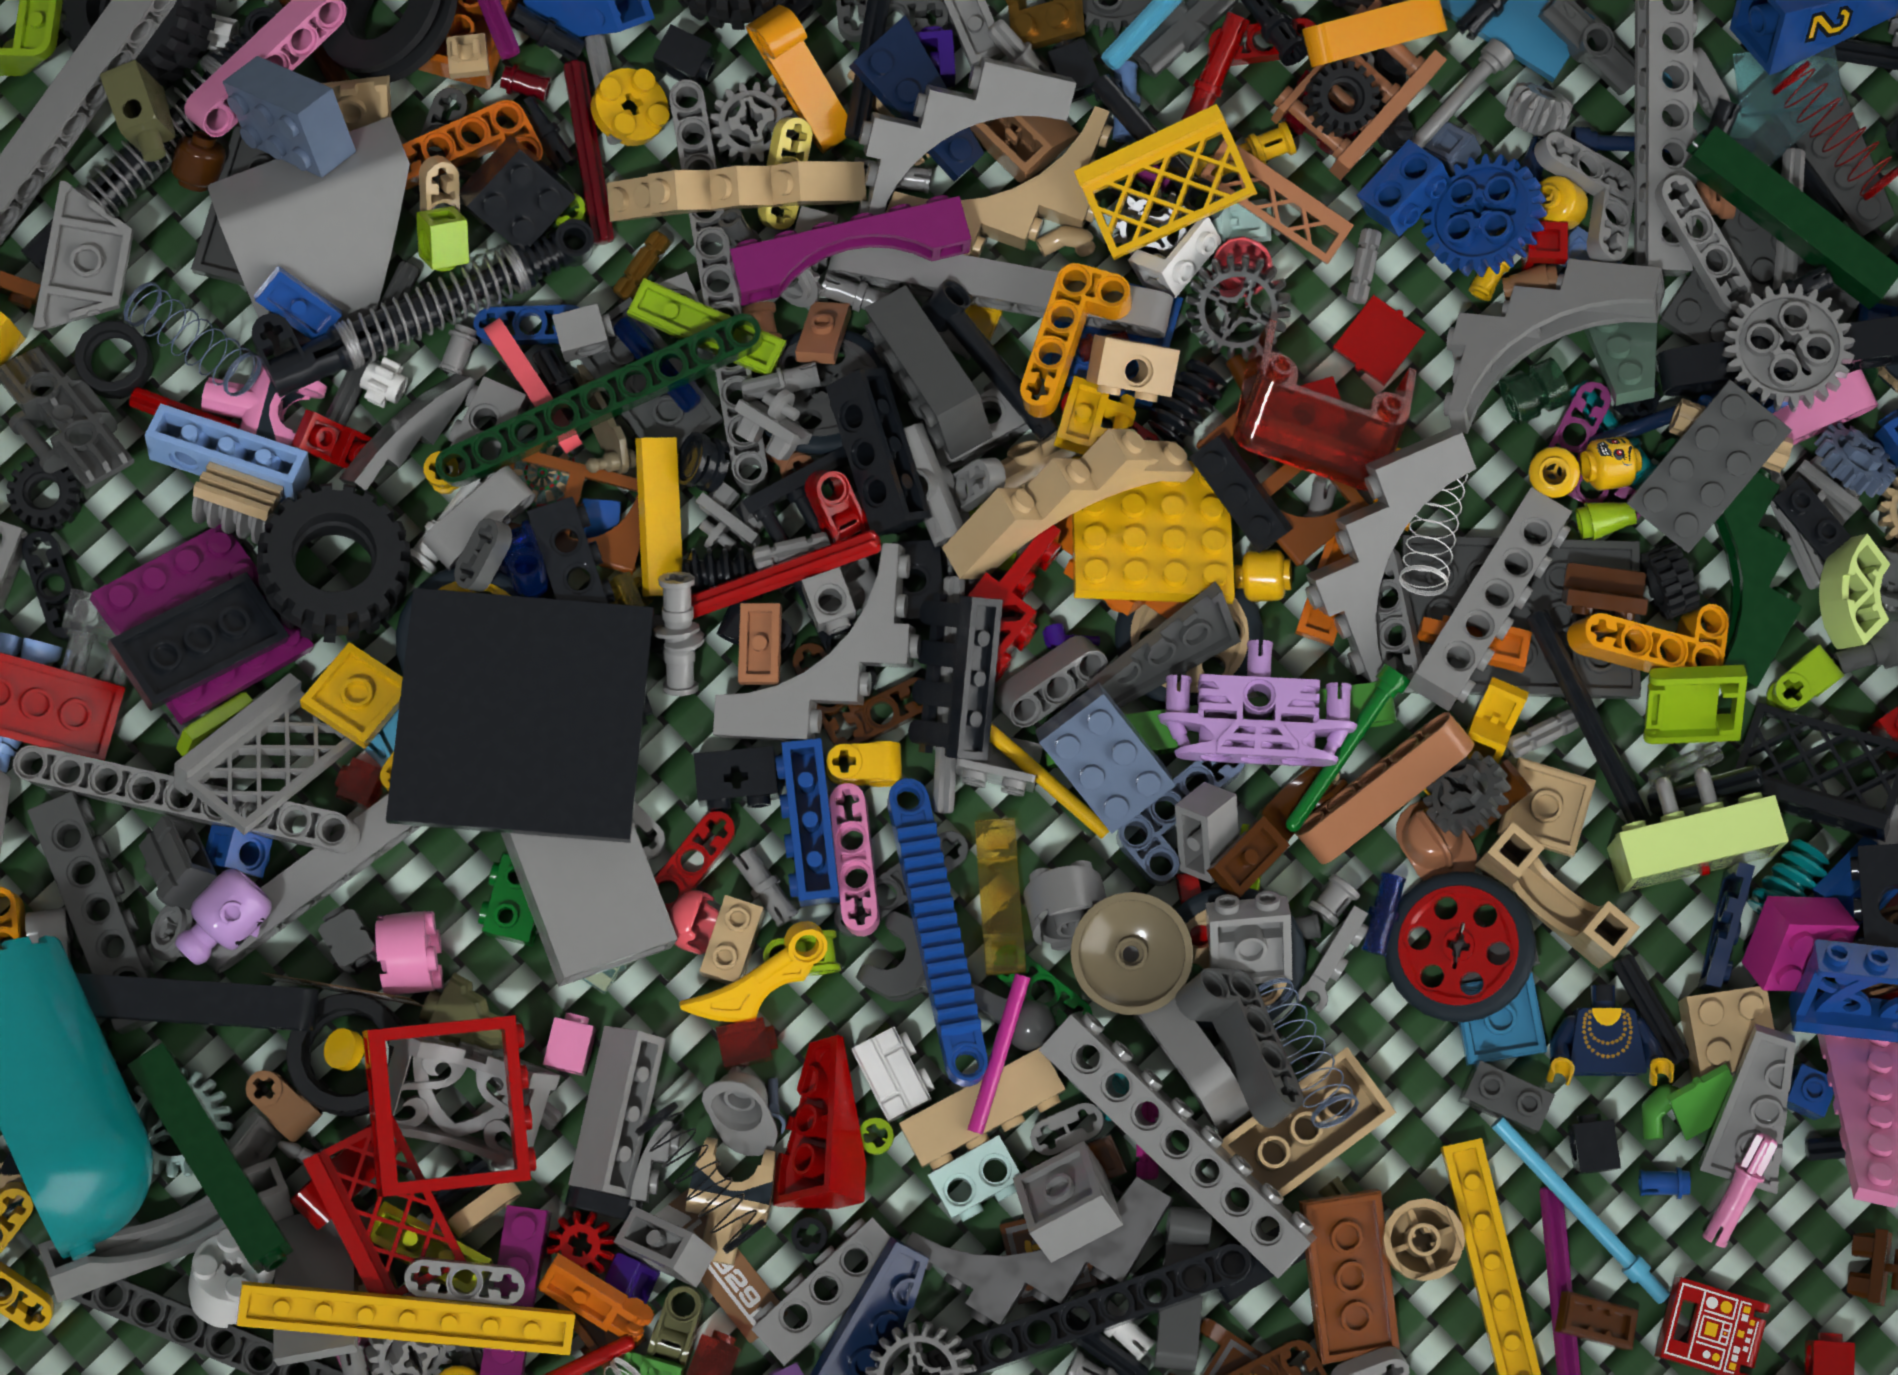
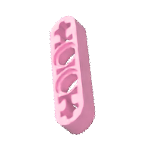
M844 783L838 785L832 791L829 801L841 914L844 924L850 933L865 937L877 930L880 924L868 804L863 791L858 786L852 783ZM852 795L853 800L858 801L852 804V814L855 821H847V814L843 805H838L845 802V796ZM851 831H857L864 837L862 845L855 850H847L842 846L843 837ZM855 869H862L868 874L866 883L859 888H852L846 884L848 873ZM854 898H862L866 913L871 914V916L865 917V924L858 925L855 919H851V917L857 916L858 913L857 903Z

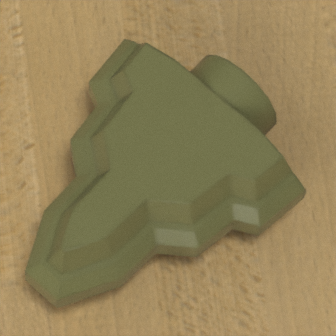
M454 972L442 993L436 990L430 991L424 1002V1007H422L419 1019L432 1024L500 1016L489 1011L487 999L473 991V983ZM501 1029L438 1036L439 1040L447 1044L448 1042L454 1043L457 1047H459L461 1041L490 1050L503 1049Z

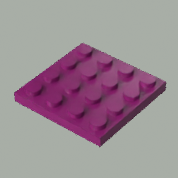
M220 524L215 529L211 528L95 590L91 593L89 600L115 636L245 572L248 573L259 591L260 588L256 565L232 533H224ZM279 613L275 614L281 622V615ZM283 625L289 634L285 644L166 703V706L179 724L183 725L310 653L314 644L310 639L300 636L301 628L295 625L293 629L289 630Z

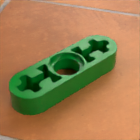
M1010 947L1003 949L997 954L993 966L994 974L1009 989H1011L1015 973L1012 972L1009 976L1002 973L1005 966L1001 961L1004 958L1010 961L1014 957L1019 958L1021 961L1018 967L1026 975H1028L1030 968L1037 972L1030 979L1024 1000H1034L1031 995V988L1036 982L1044 980L1051 983L1055 991L1053 999L1044 1003L1050 1009L1058 1003L1061 993H1064L1069 997V999L1063 1002V1005L1068 1009L1074 1011L1079 1007L1083 1010V1015L1086 1012L1093 1015L1091 1007L1087 1002L1022 950ZM1059 1008L1055 1015L1057 1028L1067 1019V1015Z

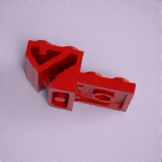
M1055 525L1033 539L1000 582L986 572L968 595L970 597L1003 600L995 682H998L1010 667V661L1013 658L1011 653L1015 648L1022 652L1036 634L1034 631L1037 625L1034 622L1037 611L1025 603L1023 599L1034 587V580L1037 577L1035 573L1039 568L1047 571L1059 555L1058 550L1061 544L1058 541L1061 530Z

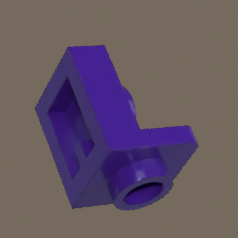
M930 26L923 28L921 32H915L926 52H930V59L946 87H955L956 71L952 30H944V28L939 26Z

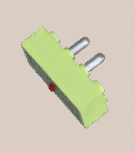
M1703 767L1696 769L1694 773L1702 802V807L1699 808L1700 813L1685 816L1684 811H1679L1671 781L1668 777L1658 778L1655 787L1664 816L1660 817L1661 822L1646 826L1645 820L1626 824L1621 827L1622 832L1615 834L1616 837L1607 847L1619 892L1624 893L1698 874L1705 876L1709 875L1711 871L1731 867L1739 862L1748 863L1774 856L1789 842L1776 796L1772 795L1763 798L1761 792L1752 793L1738 798V804L1724 807L1723 802H1718L1710 772L1707 768Z

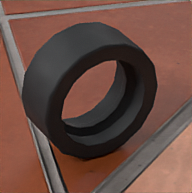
M105 321L93 325L82 334L75 347L74 356L78 375L94 393L111 399H122L131 396L136 387L143 388L152 374L154 360L150 346L136 328L122 321ZM120 338L129 342L134 347L137 355L136 365L133 371L124 379L115 382L105 381L93 372L91 365L92 355L95 349L104 341Z

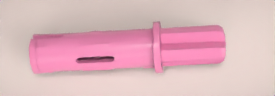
M1757 1133L1754 1136L1741 1163H1736L1734 1166L1736 1170L1734 1177L1706 1230L1702 1234L1704 1239L1712 1243L1719 1228L1722 1227L1716 1238L1715 1245L1722 1248L1727 1246V1242L1758 1183H1763L1765 1180L1763 1173L1778 1147V1142L1774 1138L1764 1133Z

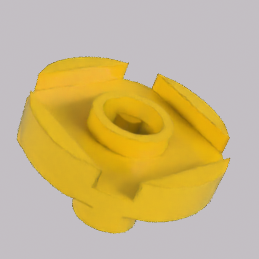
M621 68L608 73L596 87L595 94L591 100V113L601 132L608 137L611 134L615 138L622 140L620 143L626 146H639L653 140L668 122L670 116L665 92L659 83L656 82L653 73L647 69ZM626 99L636 104L637 115H633L631 110L623 109L622 105L626 102Z

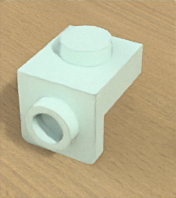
M1267 199L1250 201L1255 205L1270 203ZM1237 203L1225 208L1218 218L1211 221L1224 243L1228 239L1242 236L1259 242L1271 241V226ZM1271 207L1262 209L1271 215Z

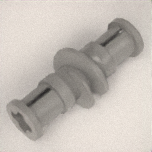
M669 572L662 574L658 578L659 585L663 588L664 606L662 607V619L664 620V625L654 628L653 635L657 638L665 639L663 653L664 662L666 663L667 681L663 683L664 693L672 696H687L696 693L699 689V683L694 680L695 649L702 646L705 639L699 624L692 622L694 607L691 603V586L695 583V577L687 572Z

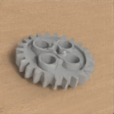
M1782 283L1777 295L1767 286L1763 291V300L1752 293L1748 300L1750 307L1740 303L1736 310L1740 318L1731 317L1728 322V326L1734 331L1725 332L1723 341L1732 345L1725 347L1722 355L1727 358H1734V360L1728 363L1726 371H1738L1739 374L1735 378L1734 383L1736 385L1747 383L1746 393L1750 396L1755 392L1759 393V403L1762 406L1768 399L1774 400L1775 411L1780 409L1783 402H1788L1791 412H1795L1799 401L1802 400L1804 405L1810 409L1814 404V395L1822 402H1825L1829 396L1827 388L1837 392L1841 383L1836 377L1846 379L1850 371L1843 364H1850L1854 359V354L1845 350L1853 346L1855 339L1843 337V335L1849 331L1851 324L1838 323L1844 312L1842 309L1833 312L1828 310L1832 302L1831 297L1821 303L1816 301L1818 296L1817 289H1814L1807 297L1803 295L1802 284H1798L1793 294L1789 293L1786 284ZM1788 314L1796 315L1801 319L1803 326L1798 328L1790 327L1785 323L1783 317ZM1772 320L1775 324V328L1767 324L1766 321ZM1751 337H1765L1769 341L1770 347L1767 349L1756 348L1751 342ZM1783 343L1786 346L1793 344L1796 349L1794 352L1791 349L1783 351L1781 346ZM1807 347H1821L1826 354V358H1812L1807 352ZM1778 367L1789 369L1793 374V379L1790 381L1778 379L1774 369ZM1802 367H1803L1805 370L1810 371V375H1809V376L1805 375V374L1802 372Z

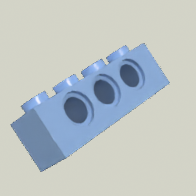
M161 403L145 433L150 460L198 476L203 471L206 472V466L210 461L283 486L281 502L287 497L293 502L296 501L297 491L305 489L311 477L308 451Z

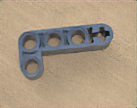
M1195 761L1173 779L1176 785L1174 788L1118 829L1116 839L1120 850L1146 881L1155 886H1165L1172 882L1180 866L1179 857L1164 839V836L1176 827V816L1169 820L1161 819L1155 812L1156 804L1161 801H1168L1175 806L1176 803L1190 793L1186 787V780L1193 776L1201 777L1206 783L1224 789L1240 775L1245 763H1233L1234 768L1230 765H1225L1217 772L1215 777L1211 770L1219 762ZM1130 826L1142 828L1146 834V840L1138 845L1130 844L1124 837L1126 828ZM1161 856L1169 860L1171 864L1170 873L1159 876L1152 872L1149 862L1155 857Z

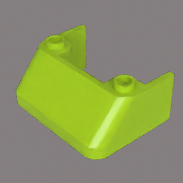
M19 0L14 38L7 41L0 48V76L27 75L53 54L57 45L63 0Z

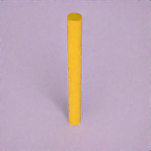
M991 723L990 743L1025 773L1036 775L1035 782L1099 838L1102 839L1106 836L1109 830L1093 810Z

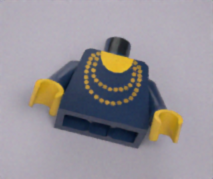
M1592 985L1591 1008H1577L1574 1010L1571 1016L1563 1019L1550 1040L1551 1065L1546 1077L1550 1083L1553 1082L1555 1073L1562 1074L1566 1078L1565 1085L1568 1086L1573 1076H1642L1647 1073V1067L1650 1069L1649 1083L1652 1086H1657V1074L1666 1075L1669 1078V1082L1673 1083L1674 1064L1665 1057L1658 1039L1645 1019L1637 1016L1634 1008L1615 1007V985Z

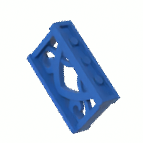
M1815 940L1813 952L1796 991L1791 992L1789 997L1792 1031L1898 1043V997L1892 1000L1868 998L1861 991L1880 983L1898 985V948ZM1824 977L1835 978L1837 983L1830 982ZM1818 988H1819V989H1821V990H1823V991H1825V992H1824V993H1822V992H1817V990H1818Z

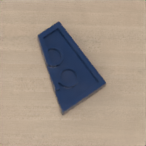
M1739 862L1723 872L1699 979V989L1714 992L1722 987V983L1727 984L1729 982L1733 967V961L1729 960L1733 945L1737 944L1740 936V919L1748 899L1750 883L1755 869L1754 865Z

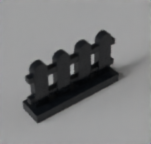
M934 593L933 601H924L919 612L921 621L924 624L930 625L929 640L921 641L920 658L917 659L919 663L927 664L925 680H917L912 688L913 700L918 704H923L922 720H913L910 723L908 736L911 742L919 744L918 752L933 753V746L945 748V756L949 758L988 760L1003 600L960 596L959 603L947 602L948 594ZM945 626L957 628L955 643L943 642ZM941 666L953 668L952 683L939 682ZM937 706L949 708L948 723L936 722Z

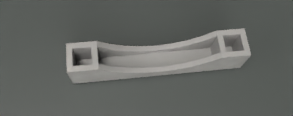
M275 1157L244 1168V1171L275 1221L294 1215L292 1204L289 1201V1190ZM206 1195L186 1208L163 1218L137 1226L122 1228L113 1236L95 1244L96 1251L78 1260H72L71 1256L63 1259L52 1240L38 1244V1248L57 1303L196 1252L204 1241L219 1234L221 1230L227 1227Z

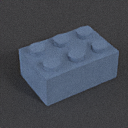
M256 56L223 81L228 94L227 103L236 114L241 126L240 135L249 147L264 151L277 160H284L295 165L301 171L306 170L321 178L356 152L331 87L259 56Z
M1099 682L1035 730L1040 745L1111 834L1176 786L1170 771Z

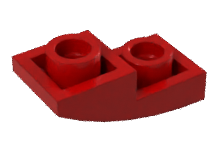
M306 409L291 446L308 451L309 454L346 470L372 437Z

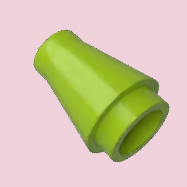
M1585 502L1584 507L1576 508L1575 510L1577 526L1582 539L1591 538L1594 541L1626 526L1637 524L1636 512L1626 502Z

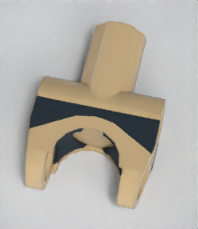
M711 1137L705 1139L703 1145L707 1144L709 1147L706 1153L697 1161L693 1172L714 1161H718L716 1158L718 1139ZM707 1146L702 1147L699 1156L705 1151ZM765 1149L761 1165L757 1166L755 1173L749 1179L742 1182H731L729 1187L703 1212L709 1211L738 1194H745L743 1201L716 1229L752 1210H757V1214L748 1225H754L761 1219H764L763 1221L767 1224L774 1193L776 1151ZM718 1163L712 1164L692 1175L688 1196L714 1171ZM717 1169L692 1196L725 1178ZM723 1181L693 1199L686 1201L685 1211L699 1214L730 1181ZM743 1195L730 1200L705 1215L707 1220L702 1240L717 1252L711 1262L734 1266L738 1247L728 1254L722 1248L742 1228L743 1224H746L752 1218L755 1212L736 1220L713 1234L710 1231L737 1205Z

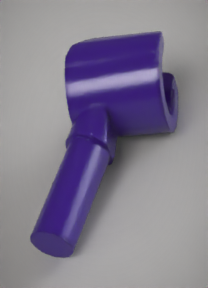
M1063 623L1048 625L1042 632L1045 645L1050 650H1053L1074 636H1084L1095 646L1100 644L1099 636L1066 635Z

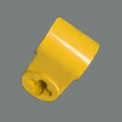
M876 741L836 745L827 755V777L836 785L852 783L856 786L891 787L897 781L902 780L901 744L894 741ZM839 758H847L848 764L851 765L847 773H842L840 767L837 766Z

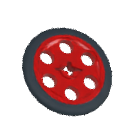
M1452 871L1434 875L1418 883L1401 898L1391 913L1387 924L1383 952L1387 972L1396 990L1411 1006L1425 1015L1442 1021L1469 1022L1484 1019L1502 1010L1518 996L1529 979L1535 961L1536 939L1532 921L1523 903L1509 888L1494 878L1479 873ZM1443 898L1455 900L1458 907L1455 916L1448 920L1440 919L1435 911L1436 904ZM1484 905L1494 907L1497 912L1495 923L1489 927H1481L1475 921L1477 909ZM1465 924L1464 930H1463V933H1462V932H1461V930H1462V925ZM1418 928L1427 929L1431 935L1430 944L1422 950L1413 949L1409 943L1410 934ZM1462 933L1464 935V942L1470 945L1469 951L1461 952L1460 957L1457 958L1456 969H1454L1456 963L1455 952L1449 948L1450 942H1457ZM1496 943L1506 944L1510 949V957L1502 965L1492 964L1488 959L1489 948ZM1429 966H1438L1444 973L1442 983L1434 988L1427 987L1422 982V973ZM1470 973L1479 974L1483 979V988L1476 995H1467L1461 989L1462 979Z

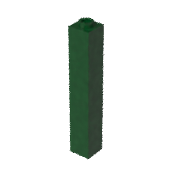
M1715 126L1707 136L1700 132L1686 149V152L1691 155L1683 165L1686 170L1814 268L1823 264L1827 269L1824 274L1830 273L1836 285L1869 310L1885 296L1897 280L1898 265L1719 127Z
M162 1042L127 1064L248 1263L258 1274L264 1270L266 1272L273 1271L284 1264L287 1260L286 1256L294 1251L172 1053Z

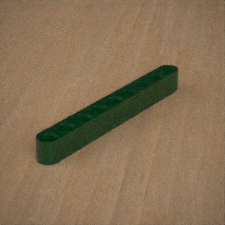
M749 314L734 315L444 449L436 458V472L442 480L453 487L466 486L505 466L516 463L752 354L762 344L763 336L760 325ZM748 325L755 330L753 339L744 344L735 341L733 334L736 328ZM704 342H714L719 347L718 354L711 360H703L697 355L699 346ZM671 358L680 360L683 366L678 375L668 377L662 374V365L666 360ZM633 375H642L646 378V386L640 393L634 394L626 390V382ZM603 391L610 394V403L606 408L594 410L590 407V398L596 392ZM570 408L574 412V419L571 424L565 427L555 425V413L559 409ZM528 424L535 425L538 429L536 439L527 444L519 442L518 432L520 428ZM490 441L501 443L502 449L499 457L494 460H485L482 457V448L486 443ZM457 457L464 459L465 470L457 477L448 476L446 473L447 463Z

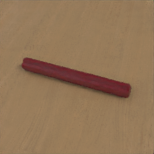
M572 60L564 64L563 70L588 222L594 234L593 244L606 245L614 241V233L609 216L608 197L596 125L591 113V94L586 64L583 61Z

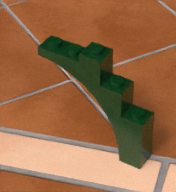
M1670 438L1662 443L1653 458L1660 462L1679 438L1676 440ZM1762 468L1759 469L1714 523L1726 554L1731 582L1730 618L1723 665H1744L1748 676L1746 692L1758 688L1802 609V606L1793 601L1794 596L1780 587H1769L1791 546L1782 541L1783 536L1776 530L1767 526H1758L1780 485L1771 480L1772 476Z

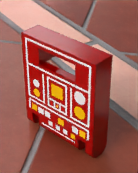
M1675 1277L1654 1356L1714 1375H1748L1739 1372L1740 1367L1755 1368L1766 1325L1765 1320L1753 1316L1755 1311L1769 1313L1771 1305L1686 1278ZM1683 1302L1696 1304L1686 1343L1673 1339Z

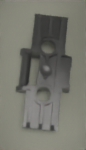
M41 345L0 365V383L22 409L11 417L9 427L15 434L23 437L39 457V464L46 473H54L68 467L84 488L88 489L135 463L132 456L113 434L117 430V422L111 415V412L83 379H71L68 375H65ZM43 386L54 388L46 396H36L33 394L36 389ZM42 425H46L48 429L54 426L57 428L59 434L50 438L53 449L36 428Z

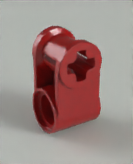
M819 470L813 472L805 482V493L818 519L821 532H826L829 537L830 545L858 532L870 531L865 512L858 503L850 482L844 474L837 471ZM827 478L831 479L834 485V492L828 499L822 495L821 491L822 483Z

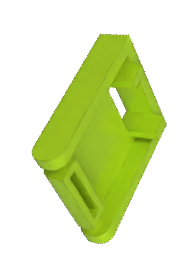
M1744 665L1651 669L1649 671L1650 683L1648 684L1644 741L1648 744L1740 741L1748 677ZM1719 687L1723 698H1732L1730 714H1717Z

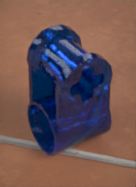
M525 520L521 522L520 527L511 530L512 542L501 566H504L514 591L518 596L537 598L545 593L549 582L543 556L529 521Z

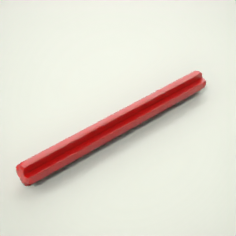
M870 530L691 594L694 618L879 553L882 549L880 537L874 530Z

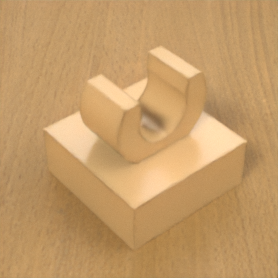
M485 33L446 37L449 75L451 79L490 75Z

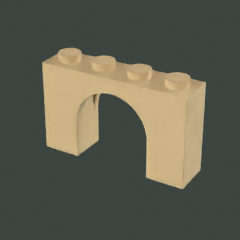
M1512 822L1474 866L1486 876L1494 878L1509 888L1529 912L1598 969L1618 955L1640 926L1610 901H1607L1602 906L1593 905L1563 885L1540 861L1538 855L1544 847L1517 824Z

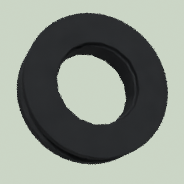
M341 0L346 6V18L342 25L322 43L323 48L333 61L360 79L390 75V82L403 79L422 67L439 49L453 23L458 0H409L408 7L400 21L389 32L375 39L367 40L365 23L368 11L374 0Z

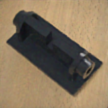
M1801 476L1772 499L1776 504L1775 508L1782 511L1813 548V553L1815 555L1818 554L1823 561L1851 538L1850 534Z

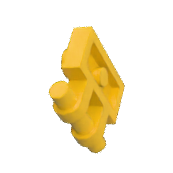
M1074 376L1053 446L1084 455L1106 432V428L1100 427L1103 417L1112 421V429H1128L1134 424L1136 416L1134 405L1136 399L1131 395L1124 394L1120 397L1119 402L1108 399L1109 394L1097 392V384Z

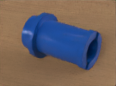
M1676 1167L1675 1171L1639 1170V1195H1676V1199H1682V1195H1690V1172L1682 1171L1681 1167Z

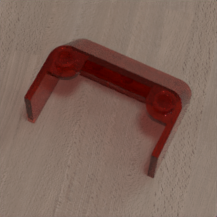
M1269 319L1248 356L1233 431L1236 442L1247 451L1363 491H1368L1364 478L1368 477L1369 474L1365 464L1396 451L1410 415L1417 370L1409 368L1395 392L1377 394L1372 400L1369 410L1297 385L1298 368L1289 357L1271 351L1277 321Z

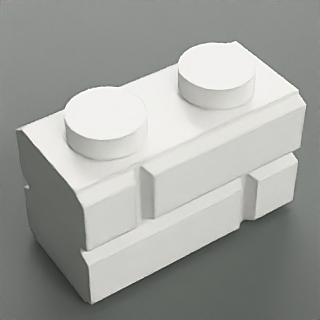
M892 1027L851 1049L888 1123L932 1101L928 1092L935 1089L925 1068L917 1071L910 1056L916 1054V1050L906 1031L899 1035L895 1027Z

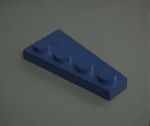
M906 15L849 66L894 117L918 122L919 117L913 116L914 106L918 93L925 94L927 84L947 89ZM970 127L946 138L927 152L954 182L985 154Z
M892 1236L890 1237L810 1375H868L865 1373L867 1367H879L880 1362L873 1360L870 1354L872 1351L885 1354L886 1350L880 1345L879 1340L885 1337L894 1344L896 1340L892 1335V1329L895 1327L900 1328L905 1335L907 1329L904 1327L909 1309L914 1308L929 1258L924 1253ZM892 1366V1368H891L890 1375H892V1373H893V1370H894V1367H893V1366Z

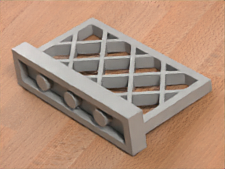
M289 673L175 762L174 787L185 796L190 792L245 835L352 749L356 743L314 715H312L313 722H289V715L301 706L300 699L305 694L301 691V681ZM266 733H285V745H261V737ZM289 733H313V745H290ZM318 733H335L343 740L337 745H318ZM239 755H256V768H232V760ZM261 755L285 756V768H261ZM290 756H314V763L308 768H290ZM210 778H227V791H210L202 784ZM232 778L256 779V791H232ZM261 779H285V787L280 791H261ZM232 802H257V809L244 819L232 809Z

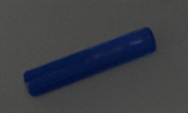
M629 316L623 317L614 325V333L638 360L659 350ZM668 360L663 363L662 374L668 377L679 374ZM689 383L667 392L686 413L692 411L701 402L700 396Z

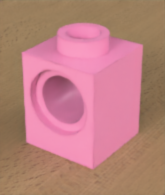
M566 1013L565 1019L554 1017L543 1065L546 1068L586 1077L597 1032L594 1026L588 1025V1017L572 1013Z

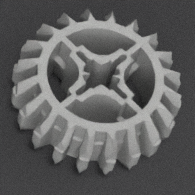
M909 1322L907 1324L908 1336L905 1337L903 1331L895 1327L892 1329V1335L896 1340L894 1344L885 1337L879 1340L880 1345L886 1352L883 1355L880 1352L872 1351L870 1357L873 1360L879 1361L880 1364L878 1368L867 1367L865 1373L868 1375H890L895 1359L908 1347L910 1349L908 1366L899 1375H918L920 1366H924L922 1372L940 1375H965L976 1372L977 1368L973 1364L963 1366L962 1361L969 1358L972 1353L967 1348L959 1352L955 1351L962 1341V1338L958 1335L953 1336L948 1342L945 1341L949 1330L947 1327L941 1326L935 1336H933V1323L924 1322L922 1332L919 1334L916 1323ZM922 1343H929L940 1349L948 1358L951 1366L932 1367L928 1362L926 1353H923Z

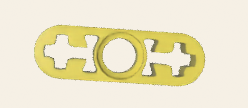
M785 117L776 123L773 129L766 166L778 165L784 162L808 161L813 133L807 121L802 118ZM794 129L795 132L799 133L798 140H791L789 137H786L787 130ZM782 150L795 152L796 158L781 155ZM799 206L779 207L784 209L783 217H776V215L771 214L772 207L758 208V217L761 223L768 228L787 229L794 224Z

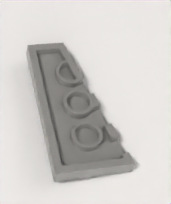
M1755 1024L1699 1161L1700 1171L1732 1180L1736 1171L1734 1166L1736 1163H1741L1754 1136L1757 1133H1764L1774 1138L1778 1142V1147L1763 1173L1765 1176L1764 1182L1758 1183L1756 1188L1777 1194L1779 1167L1783 1152L1784 1126H1786L1788 1094L1791 1087L1796 1046L1795 1036Z

